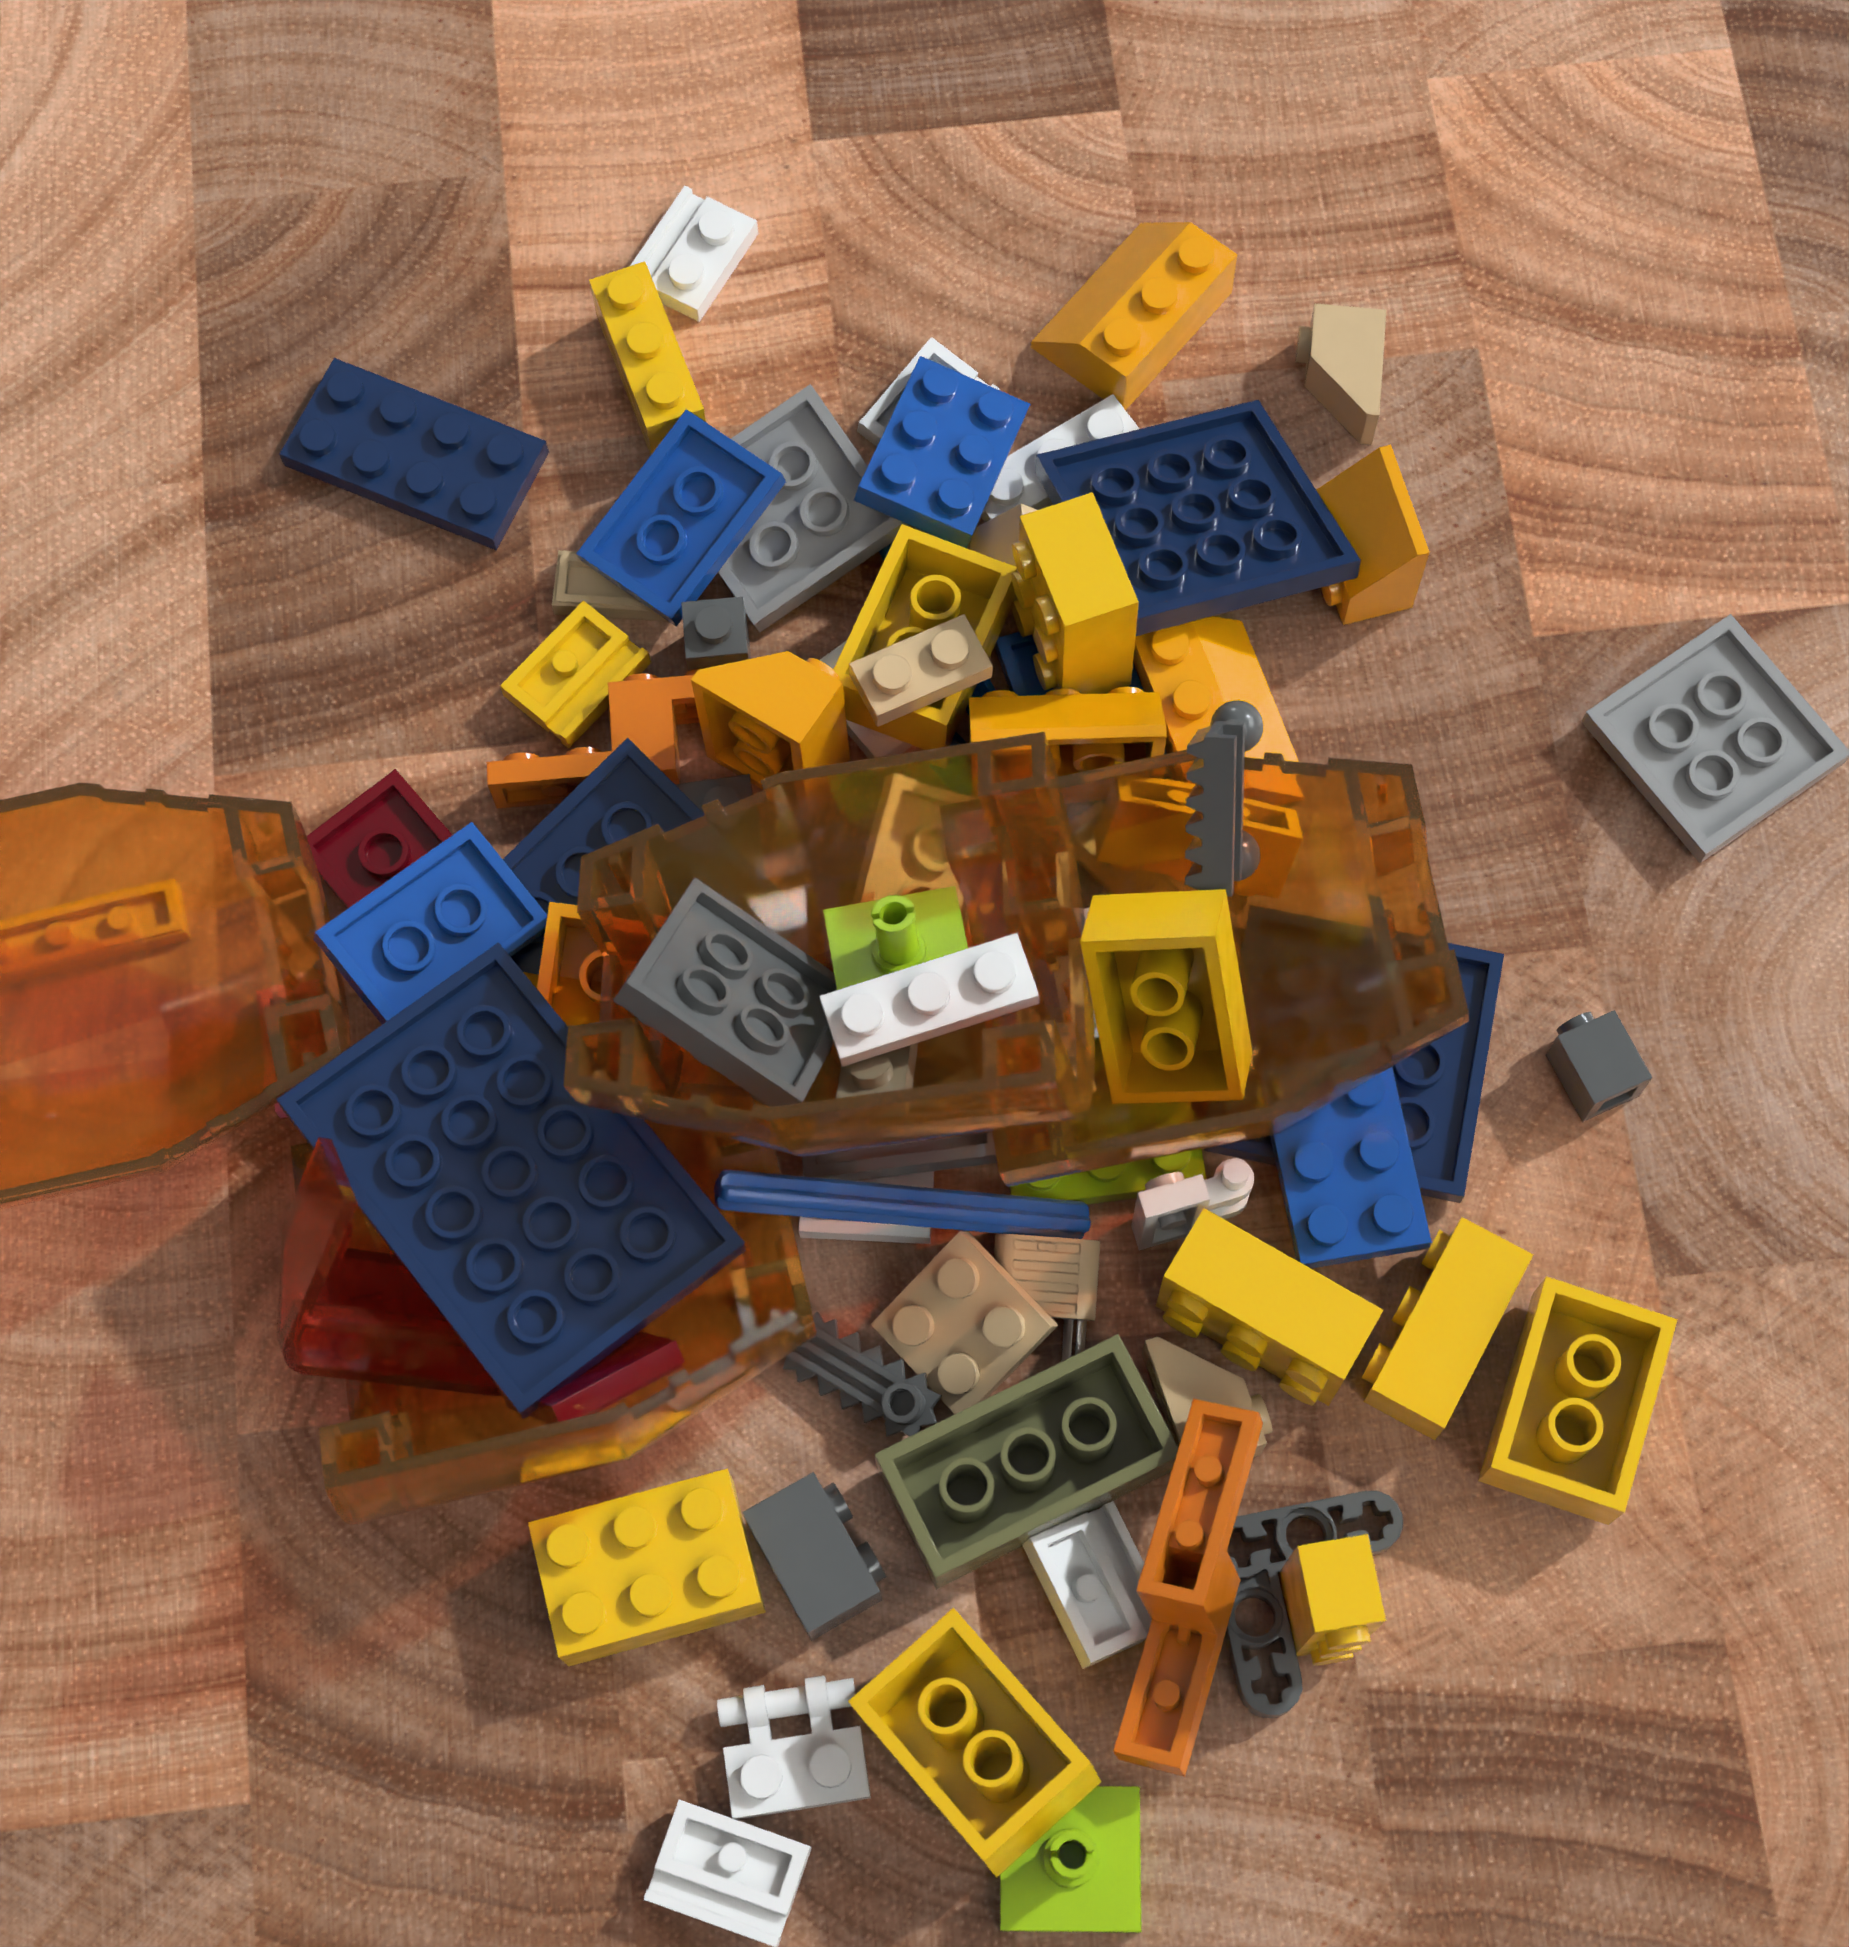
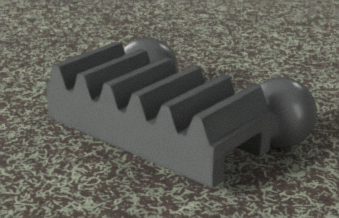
M1233 700L1218 707L1211 718L1210 726L1199 729L1187 745V753L1197 758L1186 774V779L1196 783L1186 799V806L1195 810L1186 824V832L1195 837L1185 851V858L1194 862L1185 877V884L1197 890L1226 889V894L1229 897H1232L1234 893V881H1241L1251 876L1260 862V848L1257 841L1251 834L1243 831L1244 754L1255 747L1260 741L1263 734V720L1259 711L1245 701Z

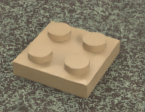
M959 1231L871 1323L872 1327L917 1375L926 1373L927 1385L933 1392L942 1395L940 1399L954 1414L987 1399L1058 1326L969 1231Z

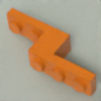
M704 668L691 670L685 676L659 678L653 674L639 673L630 675L623 681L608 682L612 751L601 752L597 748L578 747L567 751L565 755L539 757L533 753L519 752L507 755L502 761L486 762L487 785L496 808L561 803L627 738L674 784H681L677 725L700 723L691 679L698 670Z
M1193 1399L1136 1589L1152 1621L1113 1750L1118 1760L1183 1777L1186 1775L1241 1580L1227 1552V1548L1263 1426L1259 1412Z

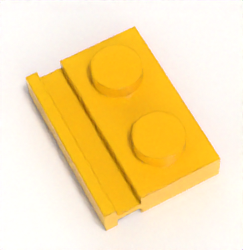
M583 600L500 685V688L506 699L547 732L551 731L569 749L609 707L608 682L623 681L630 675L642 673L651 664L650 654L643 647L640 649L631 642L628 635Z

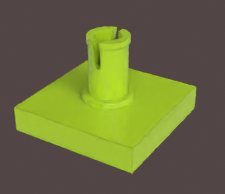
M956 886L901 896L889 895L879 900L823 910L837 990L968 949Z
M1096 1786L1000 1874V1931L1142 1932L1140 1786Z

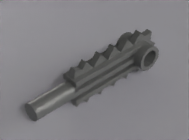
M745 1293L738 1301L733 1315L785 1346L782 1352L786 1355L783 1369L796 1370L797 1382L800 1383L817 1376L819 1395L823 1396L839 1390L841 1408L843 1410L862 1403L864 1423L884 1417L887 1437L900 1432H904L910 1437L920 1432L922 1426L937 1423L933 1408L942 1395L928 1389L926 1373L906 1379L903 1359L884 1366L880 1345L861 1352L858 1332L839 1339L837 1319L824 1322L819 1312H816L808 1321L802 1319L800 1324L749 1293Z

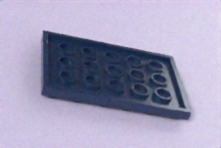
M499 942L277 1099L281 1109L522 1420L538 1409L539 1401L582 1376L746 1251L745 1242Z

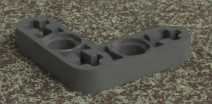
M1361 1491L1236 1517L1232 1533L1240 1532L1241 1538L1245 1543L1265 1540L1267 1533L1262 1525L1273 1524L1274 1547L1282 1560L1281 1562L1271 1563L1270 1548L1250 1554L1247 1567L1238 1568L1235 1558L1230 1557L1241 1580L1225 1636L1239 1696L1243 1705L1252 1714L1262 1718L1282 1716L1290 1711L1298 1702L1302 1692L1301 1671L1278 1573L1294 1552L1286 1540L1288 1525L1298 1518H1308L1315 1521L1321 1527L1324 1541L1337 1539V1529L1328 1512L1338 1510L1340 1512L1339 1525L1355 1522L1363 1514V1506H1371L1375 1516H1386L1388 1520V1525L1384 1526L1379 1532V1540L1371 1541L1370 1535L1366 1530L1346 1533L1343 1538L1368 1534L1372 1555L1376 1556L1386 1552L1397 1541L1403 1528V1514L1398 1504L1389 1495L1380 1491ZM1248 1598H1258L1270 1606L1273 1612L1274 1623L1267 1634L1250 1636L1238 1627L1235 1621V1611L1241 1601ZM1279 1641L1283 1654L1271 1653L1268 1657L1273 1675L1279 1678L1286 1677L1289 1687L1279 1693V1704H1269L1265 1694H1254L1251 1688V1684L1261 1678L1262 1670L1259 1657H1253L1246 1662L1244 1661L1241 1649L1260 1650Z

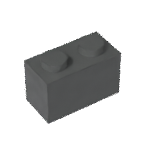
M812 1472L742 1512L748 1527L811 1641L882 1601L881 1592L876 1583L886 1578V1574L867 1541L855 1547L843 1524L851 1520L853 1516L834 1482L822 1488L815 1473Z

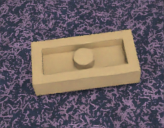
M965 614L849 663V675L877 727L992 677L993 665Z

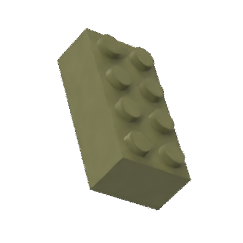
M1117 1334L876 1453L875 1459L877 1469L935 1588L938 1589L1022 1547V1544L1030 1537L1084 1513H1090L1172 1472L1178 1446L1121 1337Z

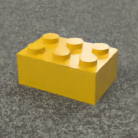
M1093 492L1019 516V542L1012 544V553L1018 572L1012 573V583L1018 600L1013 601L1011 605L1022 637L1032 635L1039 652L1033 655V662L1042 688L1044 690L1068 688L1077 690L1081 694H1105L1115 688L1130 686L1139 601Z
M901 524L833 669L840 677V681L843 682L846 720L945 757L969 704V697H972L977 684L877 727L849 675V663L965 614L989 658L1012 608L1011 603L1015 597L1012 573L1017 572V567Z
M1226 889L1093 895L1080 939V945L1112 1104L1243 1100L1252 1057V1046Z
M1205 1208L1201 1211L1164 1274L1156 1307L1165 1311L1163 1315L1164 1321L1174 1329L1193 1338H1197L1200 1332L1222 1344L1221 1353L1236 1365L1249 1371H1256L1257 1367L1260 1366L1281 1378L1280 1388L1293 1398L1308 1405H1314L1319 1400L1327 1406L1331 1404L1383 1312V1309Z
M1546 1276L1531 1296L1478 1481L1606 1525L1611 1524L1625 1513L1678 1319Z
M728 1468L528 1522L558 1658L569 1667L766 1613L735 1485Z
M954 1607L848 1701L864 1723L996 1878L1101 1783L1092 1763Z

